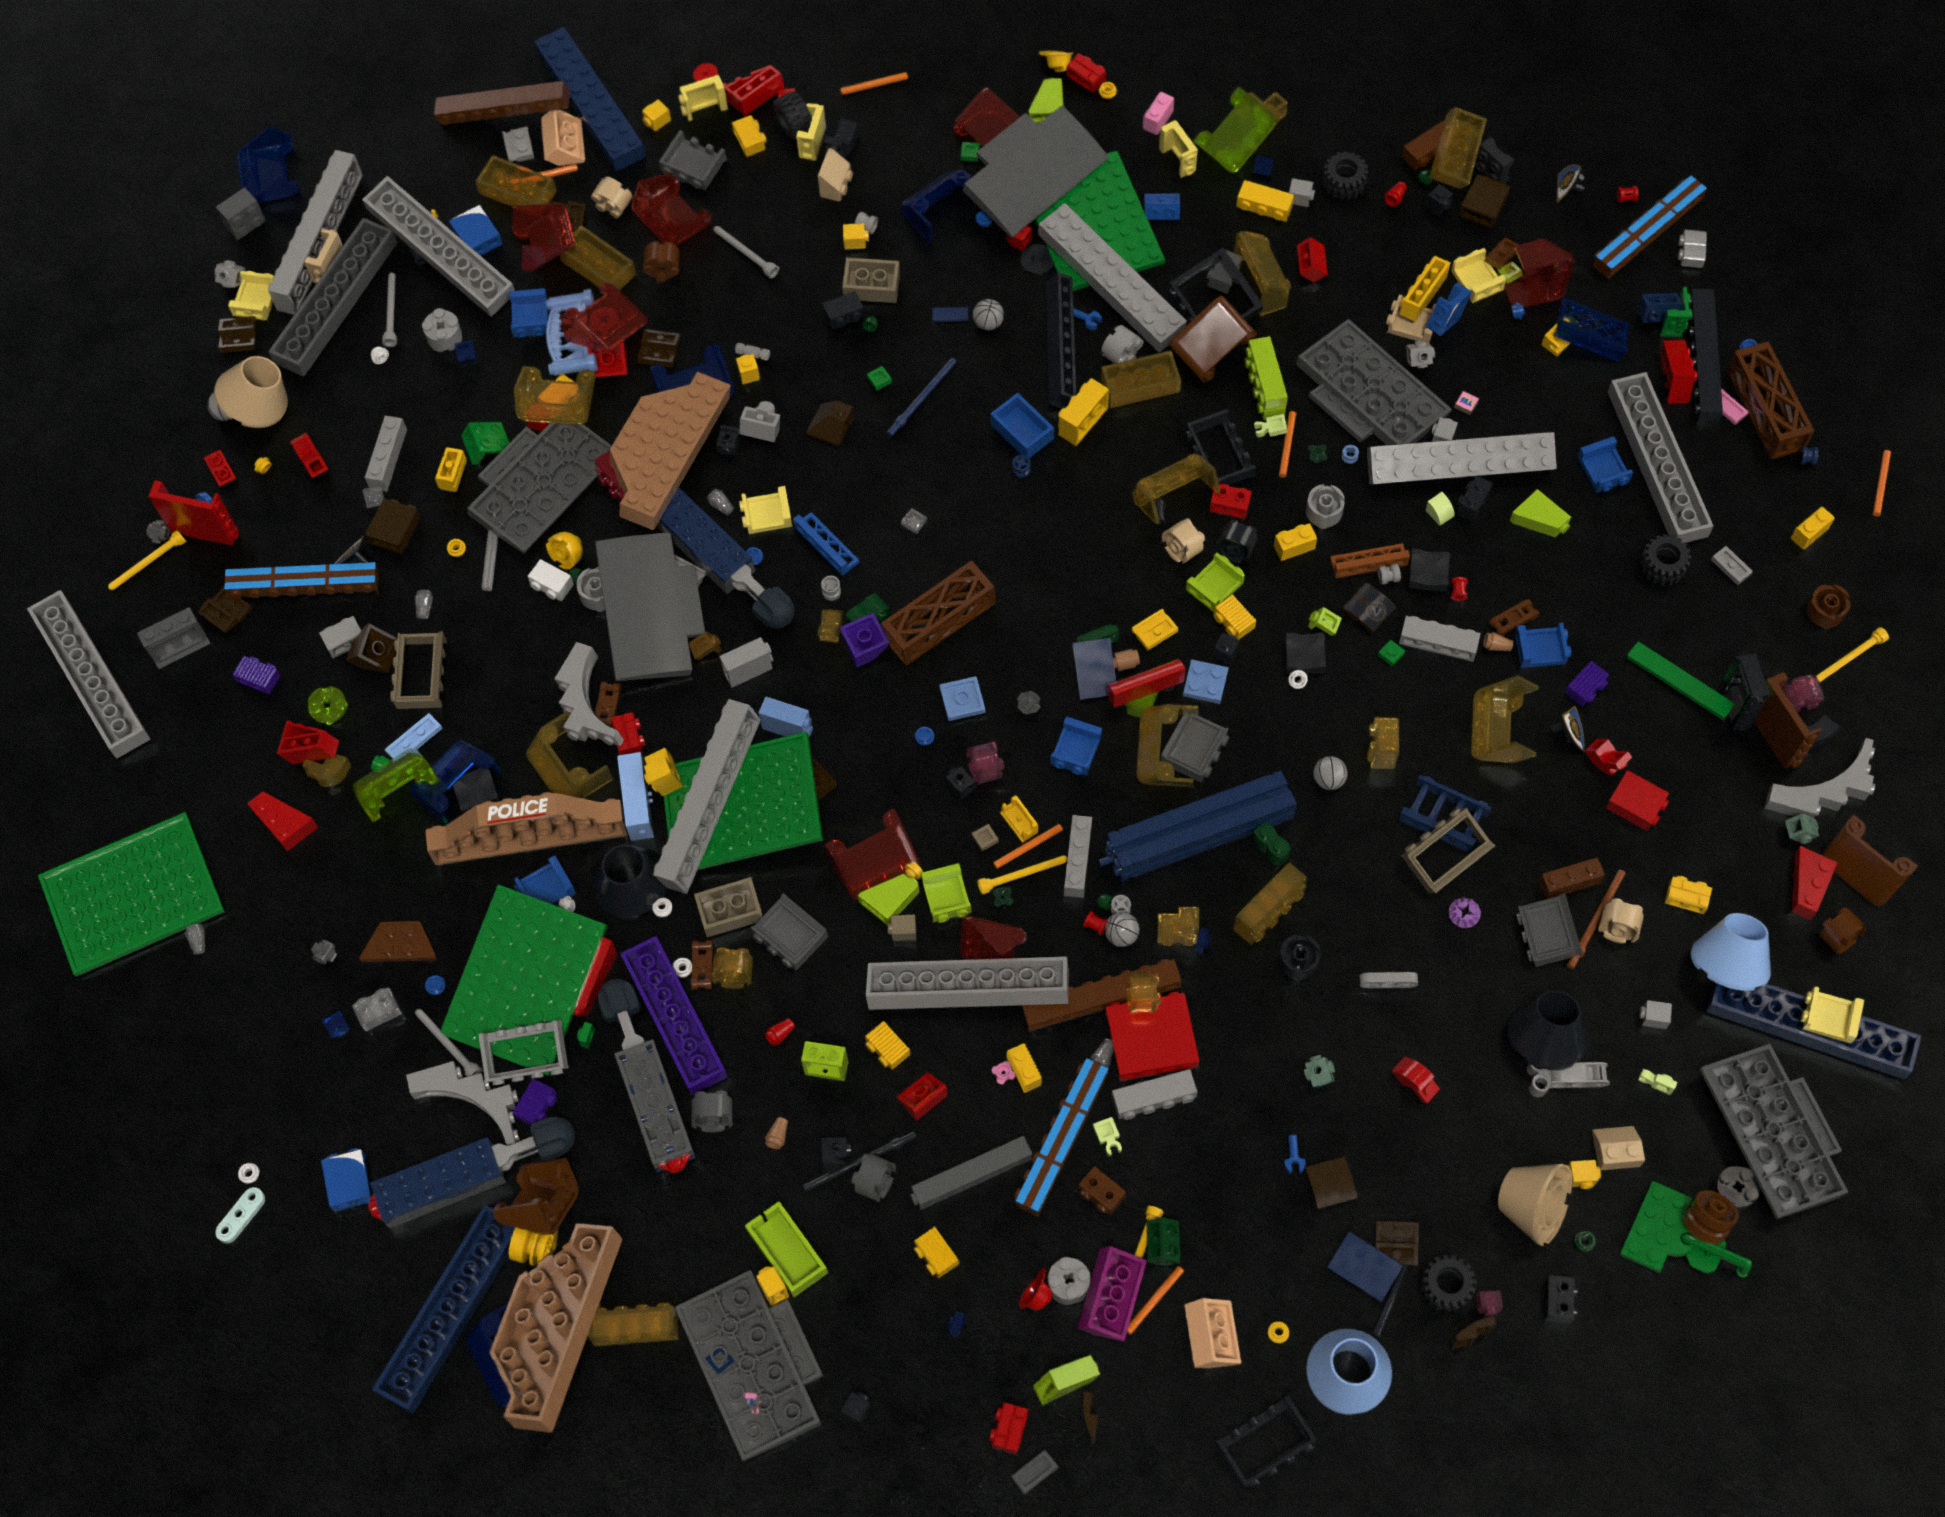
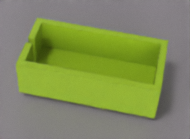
M1269 336L1249 340L1248 348H1246L1247 357L1244 358L1245 367L1249 368L1250 371L1249 381L1254 385V398L1258 399V413H1262L1263 420L1281 414L1285 416L1288 397L1271 338Z
M777 1202L764 1212L768 1220L764 1223L762 1216L759 1215L746 1224L745 1227L770 1265L775 1267L792 1296L796 1297L828 1274V1271L780 1202Z

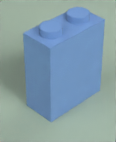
M765 697L759 711L762 729L783 736H791L807 732L809 737L811 736L813 726H811L808 710Z

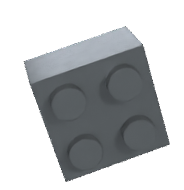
M245 188L216 206L225 228L237 240L246 236L250 231L265 222L257 200Z

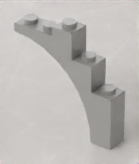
M576 642L555 677L559 688L565 692L559 704L564 709L563 712L569 716L563 728L568 733L567 736L575 741L578 739L586 741L590 737L594 740H597V738L601 739L608 745L615 744L621 746L624 739L620 733L596 718L590 706L589 680L598 655L592 647Z
M1865 738L1853 764L1845 772L1832 780L1806 787H1788L1773 784L1768 791L1765 809L1793 817L1799 814H1806L1814 818L1815 815H1819L1821 806L1838 811L1842 805L1846 804L1848 796L1865 801L1869 794H1873L1875 784L1873 783L1874 776L1869 775L1871 765L1868 764L1875 751V748L1872 747L1873 740Z
M454 1061L406 1075L410 1094L414 1099L429 1096H447L462 1099L476 1105L492 1117L500 1127L507 1146L520 1141L519 1133L517 1130H514L512 1124L516 1122L512 1110H515L517 1107L516 1102H519L517 1091L512 1090L510 1085L491 1090L490 1082H485L482 1073L463 1078L461 1067H457Z

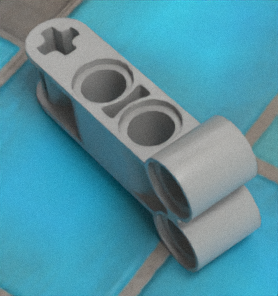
M1604 1062L1575 1063L1573 1067L1553 1071L1539 1070L1528 1063L1527 1072L1530 1076L1534 1077L1529 1085V1091L1535 1097H1542L1549 1088L1608 1086L1610 1084L1606 1073L1608 1064ZM1539 1082L1543 1084L1544 1089L1537 1088L1535 1083Z

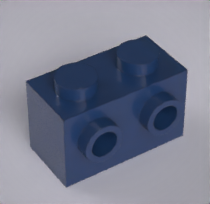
M1677 293L1642 294L1638 314L1643 323L1663 322L1667 310H1681L1682 302Z

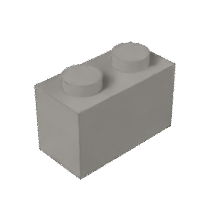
M354 616L343 619L334 626L325 628L319 634L332 658H335L350 650L351 644L361 630Z

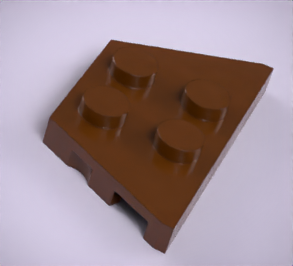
M420 921L380 922L360 955L361 962L437 960V956Z

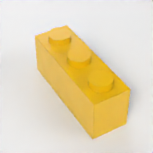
M1244 180L1237 198V207L1258 213L1259 215L1269 216L1276 220L1287 221L1293 206L1294 195Z

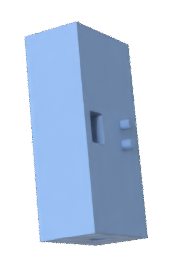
M641 753L619 755L617 757L625 823L630 839L635 841L653 838L654 831L650 807L653 799H649V796H652V792L648 791V783L644 777L646 771Z

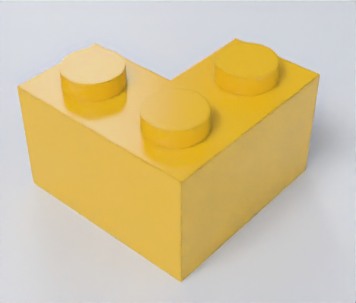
M666 748L645 757L647 765L644 766L646 771L644 777L648 785L651 784L655 792L658 791L662 796H665L683 787L672 755Z

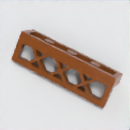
M1403 543L1330 556L1335 578L1377 571L1379 566L1389 567L1391 564L1396 563L1399 567L1406 566L1410 559L1409 551L1404 549Z

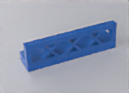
M812 512L804 518L798 515L793 519L794 526L798 532L842 576L859 563V560ZM812 520L815 523V528H812L807 522ZM818 533H825L827 540H824ZM830 545H837L839 552H836ZM842 557H849L852 561L847 565V562Z

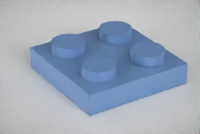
M1191 660L1183 696L1220 704L1229 667Z
M976 676L940 684L948 721L985 713Z

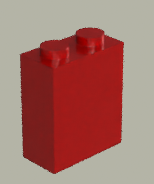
M1627 770L1609 800L1606 809L1648 831L1651 825L1655 827L1660 818L1657 815L1659 810L1664 811L1669 801L1666 798L1669 793Z

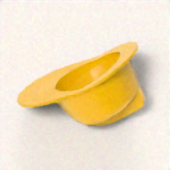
M1060 51L1039 52V54L1046 56L1049 68L1054 69L1055 72L1066 71V66L1071 60V54H1074Z

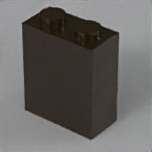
M1478 174L1461 206L1459 216L1492 228L1508 197L1510 186Z
M384 498L365 536L369 544L403 554L421 517L416 507L400 504L394 499L388 500Z

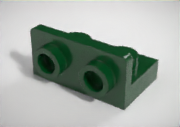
M1109 624L1077 637V641L1110 637L1112 644L1118 641L1119 630L1116 625L1112 626Z

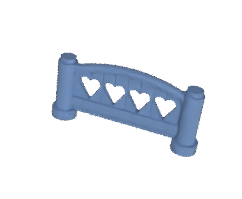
M592 289L584 290L582 293L547 299V309L551 310L546 327L547 347L553 361L552 364H548L550 375L554 374L556 376L587 370L589 372L598 371L596 356L594 353L588 354L586 307H594L595 305ZM561 311L573 313L563 320L559 319ZM561 324L573 326L565 332H560ZM562 337L573 339L566 345H560L562 343L560 338ZM562 350L574 352L564 359L561 358Z

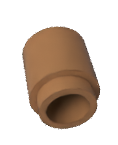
M1132 649L1113 654L1114 669L1116 668L1117 671L1135 668L1136 665L1140 664L1137 650L1132 651Z

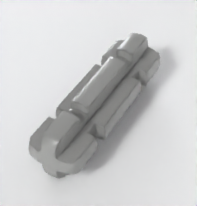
M737 343L735 351L738 354H754L755 358L761 357L763 360H768L770 357V351L767 349L760 350L761 348L744 346L745 344Z

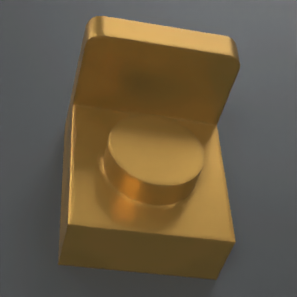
M708 632L689 642L694 658L697 660L702 659L712 651L717 653L722 651L719 638Z

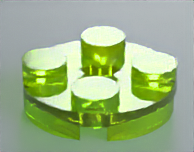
M332 686L324 689L321 687L310 695L308 710L312 718L317 722L331 725L343 716L348 705L343 693L339 689ZM331 702L329 708H324L323 704Z

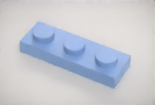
M428 713L389 745L385 751L399 765L438 733L442 726Z

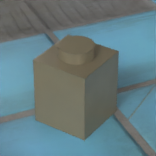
M915 915L891 916V923H888V934H892L893 941L916 940Z

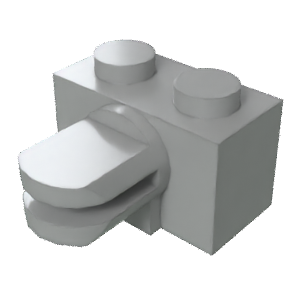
M764 401L760 402L756 409L745 406L740 418V434L775 442L780 427V415L774 413V405Z

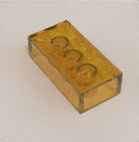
M1457 107L1447 113L1430 178L1459 189L1470 184L1487 121L1486 118Z
M493 155L476 180L479 194L538 217L542 215L556 193L553 178Z
M582 225L558 247L562 262L612 297L636 275L632 260Z
M1171 351L1101 367V380L1103 386L1109 389V404L1111 408L1180 392L1181 378Z
M1289 862L1236 915L1233 930L1250 945L1255 941L1259 942L1265 935L1264 931L1268 927L1273 928L1278 922L1277 918L1281 914L1286 915L1292 907L1291 904L1294 901L1298 902L1304 896V890L1307 887L1305 885L1307 877Z
M669 1303L657 1304V1307L638 1305L636 1309L620 1306L610 1311H607L606 1308H597L589 1329V1339L595 1346L679 1340L678 1314Z

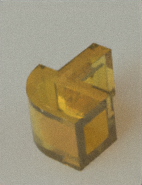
M822 610L821 626L818 628L820 641L839 642L841 634L839 627H842L843 618L842 610Z
M335 754L334 758L326 759L323 765L305 759L302 766L306 774L311 778L317 779L321 786L331 787L339 784L345 778L351 764L346 757Z

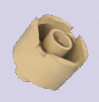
M605 177V179L602 178L592 193L591 198L597 203L595 205L597 209L602 212L607 210L613 217L619 218L632 199V194L627 188L623 190L620 182L610 177Z
M1187 518L1163 532L1162 541H1166L1167 547L1165 549L1176 562L1183 561L1182 563H1185L1202 552L1205 537L1202 532L1197 531L1192 522Z
M1612 899L1610 903L1604 906L1599 931L1601 932L1602 930L1605 938L1617 943H1626V940H1632L1631 943L1637 941L1644 917L1642 913L1643 908L1639 905L1625 903L1620 899Z

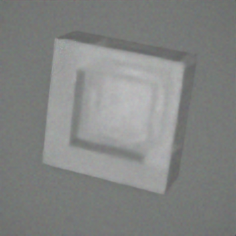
M381 485L363 489L367 508L379 506L382 503L384 494Z
M911 508L902 519L901 525L917 534L927 521V517Z

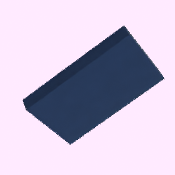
M1110 637L1072 643L1080 700L1108 696L1106 686L1116 682Z
M1351 1232L1347 1234L1328 1265L1329 1269L1381 1302L1403 1265Z

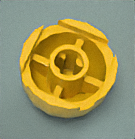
M559 532L547 540L549 541L546 544L548 554L554 562L558 560L562 563V565H559L561 568L571 569L581 560L583 555L581 540L572 533Z

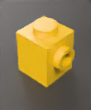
M656 100L642 110L644 124L647 127H651L654 131H657L671 121L669 109L659 100Z
M864 224L843 225L845 249L866 248V241H869L868 230L865 231Z
M754 354L736 358L742 384L760 380Z
M1596 1160L1572 1161L1568 1165L1572 1173V1187L1581 1186V1189H1590L1601 1178L1600 1167L1596 1166Z

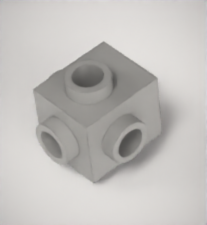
M228 260L217 264L215 282L222 283V286L229 288L240 286L242 282L240 272L245 271V268L235 265V262Z
M1416 341L1415 344L1406 345L1407 363L1411 367L1424 368L1427 367V364H1433L1432 358L1435 357V351L1426 341Z

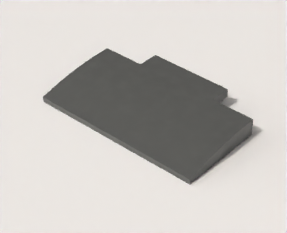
M1060 106L1039 124L1025 113L977 152L976 156L986 167L964 184L963 192L1013 238L1107 161L1109 156L1063 106Z
M1349 319L1298 356L1296 365L1319 385L1310 392L1309 397L1360 443L1373 433L1387 446L1414 444L1433 428L1434 423L1438 424L1440 417L1445 418L1452 410Z
M565 410L539 435L525 427L478 475V479L488 487L467 508L468 515L505 542L525 553L599 476L595 471L596 465L594 460L610 450L612 446Z
M671 533L646 534L595 541L615 681L689 676L692 672L687 638L698 637L705 633L694 565L676 566Z
M1771 1044L1700 1068L1776 1219L1830 1202L1848 1193L1830 1156L1839 1154L1842 1151L1804 1078L1793 1081L1788 1079Z
M749 1270L675 1307L743 1461L822 1424L805 1385L823 1377V1374L788 1299L769 1308L752 1271ZM745 1392H755L756 1395H759L756 1398L755 1406L752 1403L750 1404L751 1408L749 1407ZM757 1408L760 1410V1414H753V1413H752V1411H754V1413H756V1409H757Z

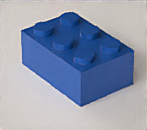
M1018 393L990 414L991 426L1021 455H1026L1028 458L1054 439V427Z

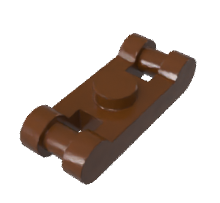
M1527 599L1495 616L1489 621L1491 627H1495L1498 635L1505 636L1508 632L1516 629L1517 626H1521L1530 620H1535L1539 617L1540 613L1532 607L1530 599ZM1505 621L1507 625L1503 626L1501 622Z
M602 681L595 716L605 725L612 728L611 718L616 715L621 684L615 683L613 685ZM607 692H613V695L608 696Z
M694 940L692 941L691 989L698 990V988L703 987L705 989H712L713 940H706V942ZM699 950H706V955H699ZM699 976H706L705 980H699Z

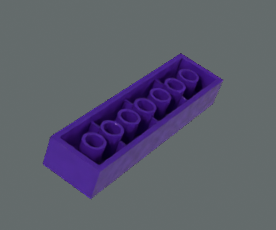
M657 936L620 953L691 1096L727 1078L726 1071Z

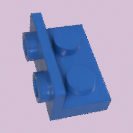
M1179 194L1144 195L1147 220L1180 219Z

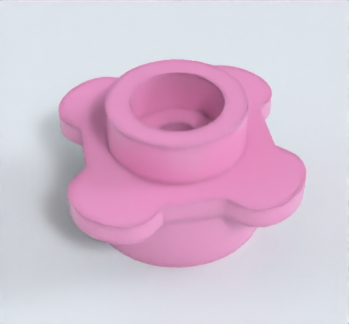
M1007 1061L992 1068V1073L996 1075L998 1084H1004L1005 1081L1015 1078V1072L1012 1071L1010 1063Z

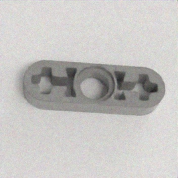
M1414 972L1363 973L1359 976L1360 986L1363 988H1410L1418 985V975Z

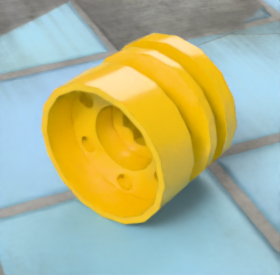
M515 1228L509 1246V1259L525 1263L529 1258L530 1265L536 1266L537 1263L554 1254L558 1229L555 1234L544 1236Z

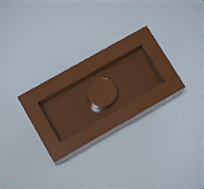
M1505 237L1486 256L1485 262L1500 270L1519 251L1520 245Z

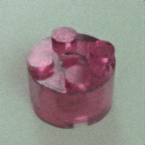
M1806 675L1792 680L1793 683L1788 686L1785 683L1782 687V691L1796 712L1801 711L1800 708L1807 707L1808 710L1814 709L1825 698L1817 675L1814 677L1813 675Z
M995 741L966 749V757H970L968 767L977 785L1002 777L1001 769H1004V763L1002 758L997 756L996 752H998Z

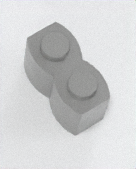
M1684 230L1683 235L1679 236L1678 245L1681 246V249L1678 252V260H1681V266L1703 268L1706 259V232Z

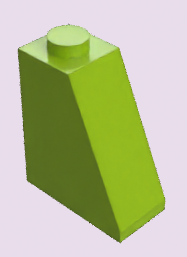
M1044 79L1029 109V117L1037 124L1042 122L1060 106H1063L1061 79Z
M1537 489L1513 511L1510 522L1557 537L1560 533L1564 534L1568 530L1571 516Z
M902 874L860 892L858 899L860 904L888 926V923H891V916L899 915L919 894V886L913 877H907L905 874Z
M1089 1355L1048 1371L1033 1387L1042 1405L1092 1382L1100 1373L1096 1362Z

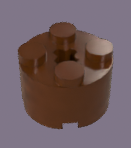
M659 241L649 243L645 247L643 272L650 277L656 278L658 282H665L666 279L678 275L680 257L678 247L669 242H665V244H659Z
M1827 584L1818 587L1807 604L1806 615L1816 625L1823 629H1830L1842 622L1851 604L1849 594L1845 589L1838 585L1826 586Z
M1847 907L1842 908L1834 919L1828 918L1822 924L1824 928L1818 933L1819 937L1836 954L1838 952L1841 954L1857 942L1858 934L1862 937L1867 930V927Z

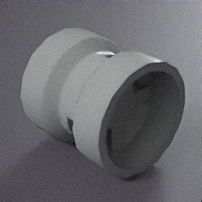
M860 212L855 224H864L865 231L868 230L869 234H873L877 227L878 218L875 216L869 217L866 213Z
M1397 563L1391 564L1389 567H1378V579L1381 585L1387 584L1390 581L1394 583L1400 582L1401 575Z
M835 576L825 577L821 582L824 598L830 601L838 599L841 594L838 578Z

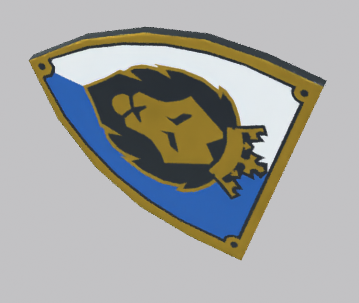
M1569 165L1558 174L1557 203L1562 201L1571 189L1579 192L1584 190V186L1579 184L1584 179V176L1580 174L1582 167L1579 165Z
M365 536L352 545L334 564L370 563L359 552Z
M1573 706L1561 715L1563 722L1551 725V730L1553 733L1562 730L1567 743L1573 742L1579 750L1584 752L1582 724L1576 706Z

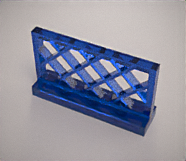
M1563 298L1558 324L1553 336L1619 362L1628 349L1626 341L1629 324ZM1566 306L1571 307L1574 312L1570 313ZM1582 313L1588 314L1590 318L1586 319ZM1577 315L1581 321L1576 322L1573 316ZM1599 319L1604 320L1607 325L1603 326ZM1590 322H1594L1597 328L1593 329ZM1615 326L1623 328V331L1618 332ZM1610 328L1613 335H1609L1605 329Z

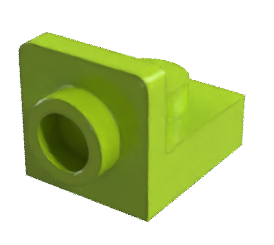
M1323 607L1311 614L1308 627L1313 629L1317 626L1332 636L1336 634L1342 618Z

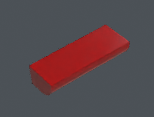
M1179 659L1109 684L1106 686V693L1113 708L1184 682L1185 667Z

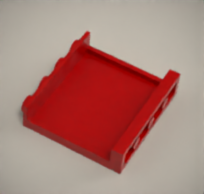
M155 480L148 497L166 526L170 528L171 533L178 530L181 535L233 545L234 540L238 537L239 530L219 494L215 493L212 503L175 496L168 493L162 482Z
M1172 992L1164 997L1155 995L1141 1001L1140 999H1132L1124 1004L1115 1002L1105 1008V1015L1108 1019L1118 1067L1119 1081L1199 1066L1198 1052L1184 993Z

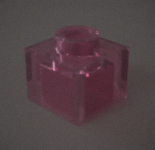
M1501 1291L1479 1292L1476 1296L1478 1313H1484L1485 1316H1494L1503 1308Z

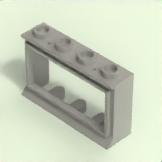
M562 1020L479 1034L485 1082L499 1085L505 1084V1079L512 1078V1082L522 1081L524 1076L531 1075L533 1079L544 1077L543 1073L551 1072V1075L562 1074L563 1069L569 1068L562 1031ZM554 1031L559 1063L495 1074L491 1042Z

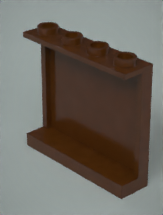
M1782 672L1766 680L1770 695L1754 723L1783 767L1787 769L1791 766L1795 768L1803 763L1802 760L1808 755L1807 752L1813 747V743L1818 739L1822 728L1820 727L1811 732L1808 730L1782 691V687L1788 679L1785 673Z

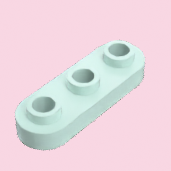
M258 1188L248 1189L216 1228V1236L223 1243L233 1242L265 1202V1195ZM256 1195L255 1199L250 1201V1197ZM242 1211V1215L236 1217L237 1213ZM229 1228L228 1233L223 1234V1230Z

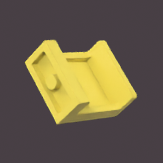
M719 75L680 87L681 95H678L681 105H683L680 106L683 116H687L689 121L692 120L691 112L715 104L719 105L721 111L728 109L724 86Z
M807 103L812 116V122L809 132L798 131L797 133L799 158L816 160L826 129L824 106Z
M1176 120L1162 126L1159 149L1162 153L1173 150L1180 160L1179 175L1181 178L1191 175L1196 171L1198 149Z
M1484 248L1479 251L1475 250L1465 257L1457 258L1453 263L1451 271L1460 285L1472 291L1469 297L1472 303L1504 290L1506 283L1505 277L1503 275L1498 276L1492 266L1485 262L1486 250Z
M241 271L242 282L235 301L230 300L228 305L233 316H255L256 319L267 320L273 304V300L268 292V286L275 276L268 273L260 274L253 271Z
M785 486L778 487L779 493L751 498H746V495L742 494L743 501H739L741 512L745 511V517H742L744 528H748L749 534L792 527Z
M1814 987L1811 992H1807L1805 1003L1808 1005L1807 1009L1802 1013L1801 1022H1804L1802 1029L1852 1043L1857 1038L1864 1000L1855 998L1852 1002L1821 993L1818 987Z

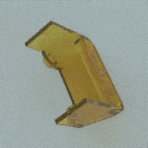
M1247 231L1236 233L1234 253L1242 256V261L1246 260L1262 293L1261 303L1263 304V311L1259 312L1260 316L1286 308L1291 285L1289 280L1285 279L1270 249L1268 238L1261 234Z
M1191 454L1187 458L1141 479L1132 494L1134 502L1158 524L1160 521L1154 499L1198 477L1218 494L1220 493L1216 470L1201 455Z
M1517 675L1481 688L1475 693L1471 754L1474 758L1481 761L1516 763L1536 756L1535 751L1517 742L1510 744L1511 712L1517 711L1522 706L1524 694L1538 690L1537 685Z
M1167 704L1148 707L1141 712L1136 773L1141 783L1194 787L1193 779L1174 778V767L1169 762H1162L1159 759L1162 724L1174 723L1178 718V714L1199 715L1198 706Z
M566 711L541 727L527 749L526 755L551 793L583 799L613 779L607 765L591 775L582 767H576L568 772L551 748L550 744L556 741L558 736L566 732L563 726L570 716V713Z

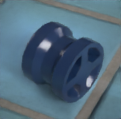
M1801 446L1799 463L1816 465L1818 461V447L1807 448L1806 446Z
M1017 455L1013 459L1012 470L1015 476L1023 478L1030 474L1031 462L1026 455Z

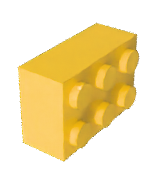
M1092 378L1088 383H1084L1080 388V392L1071 398L1069 405L1063 408L1058 415L1059 435L1077 446L1108 409L1109 389Z

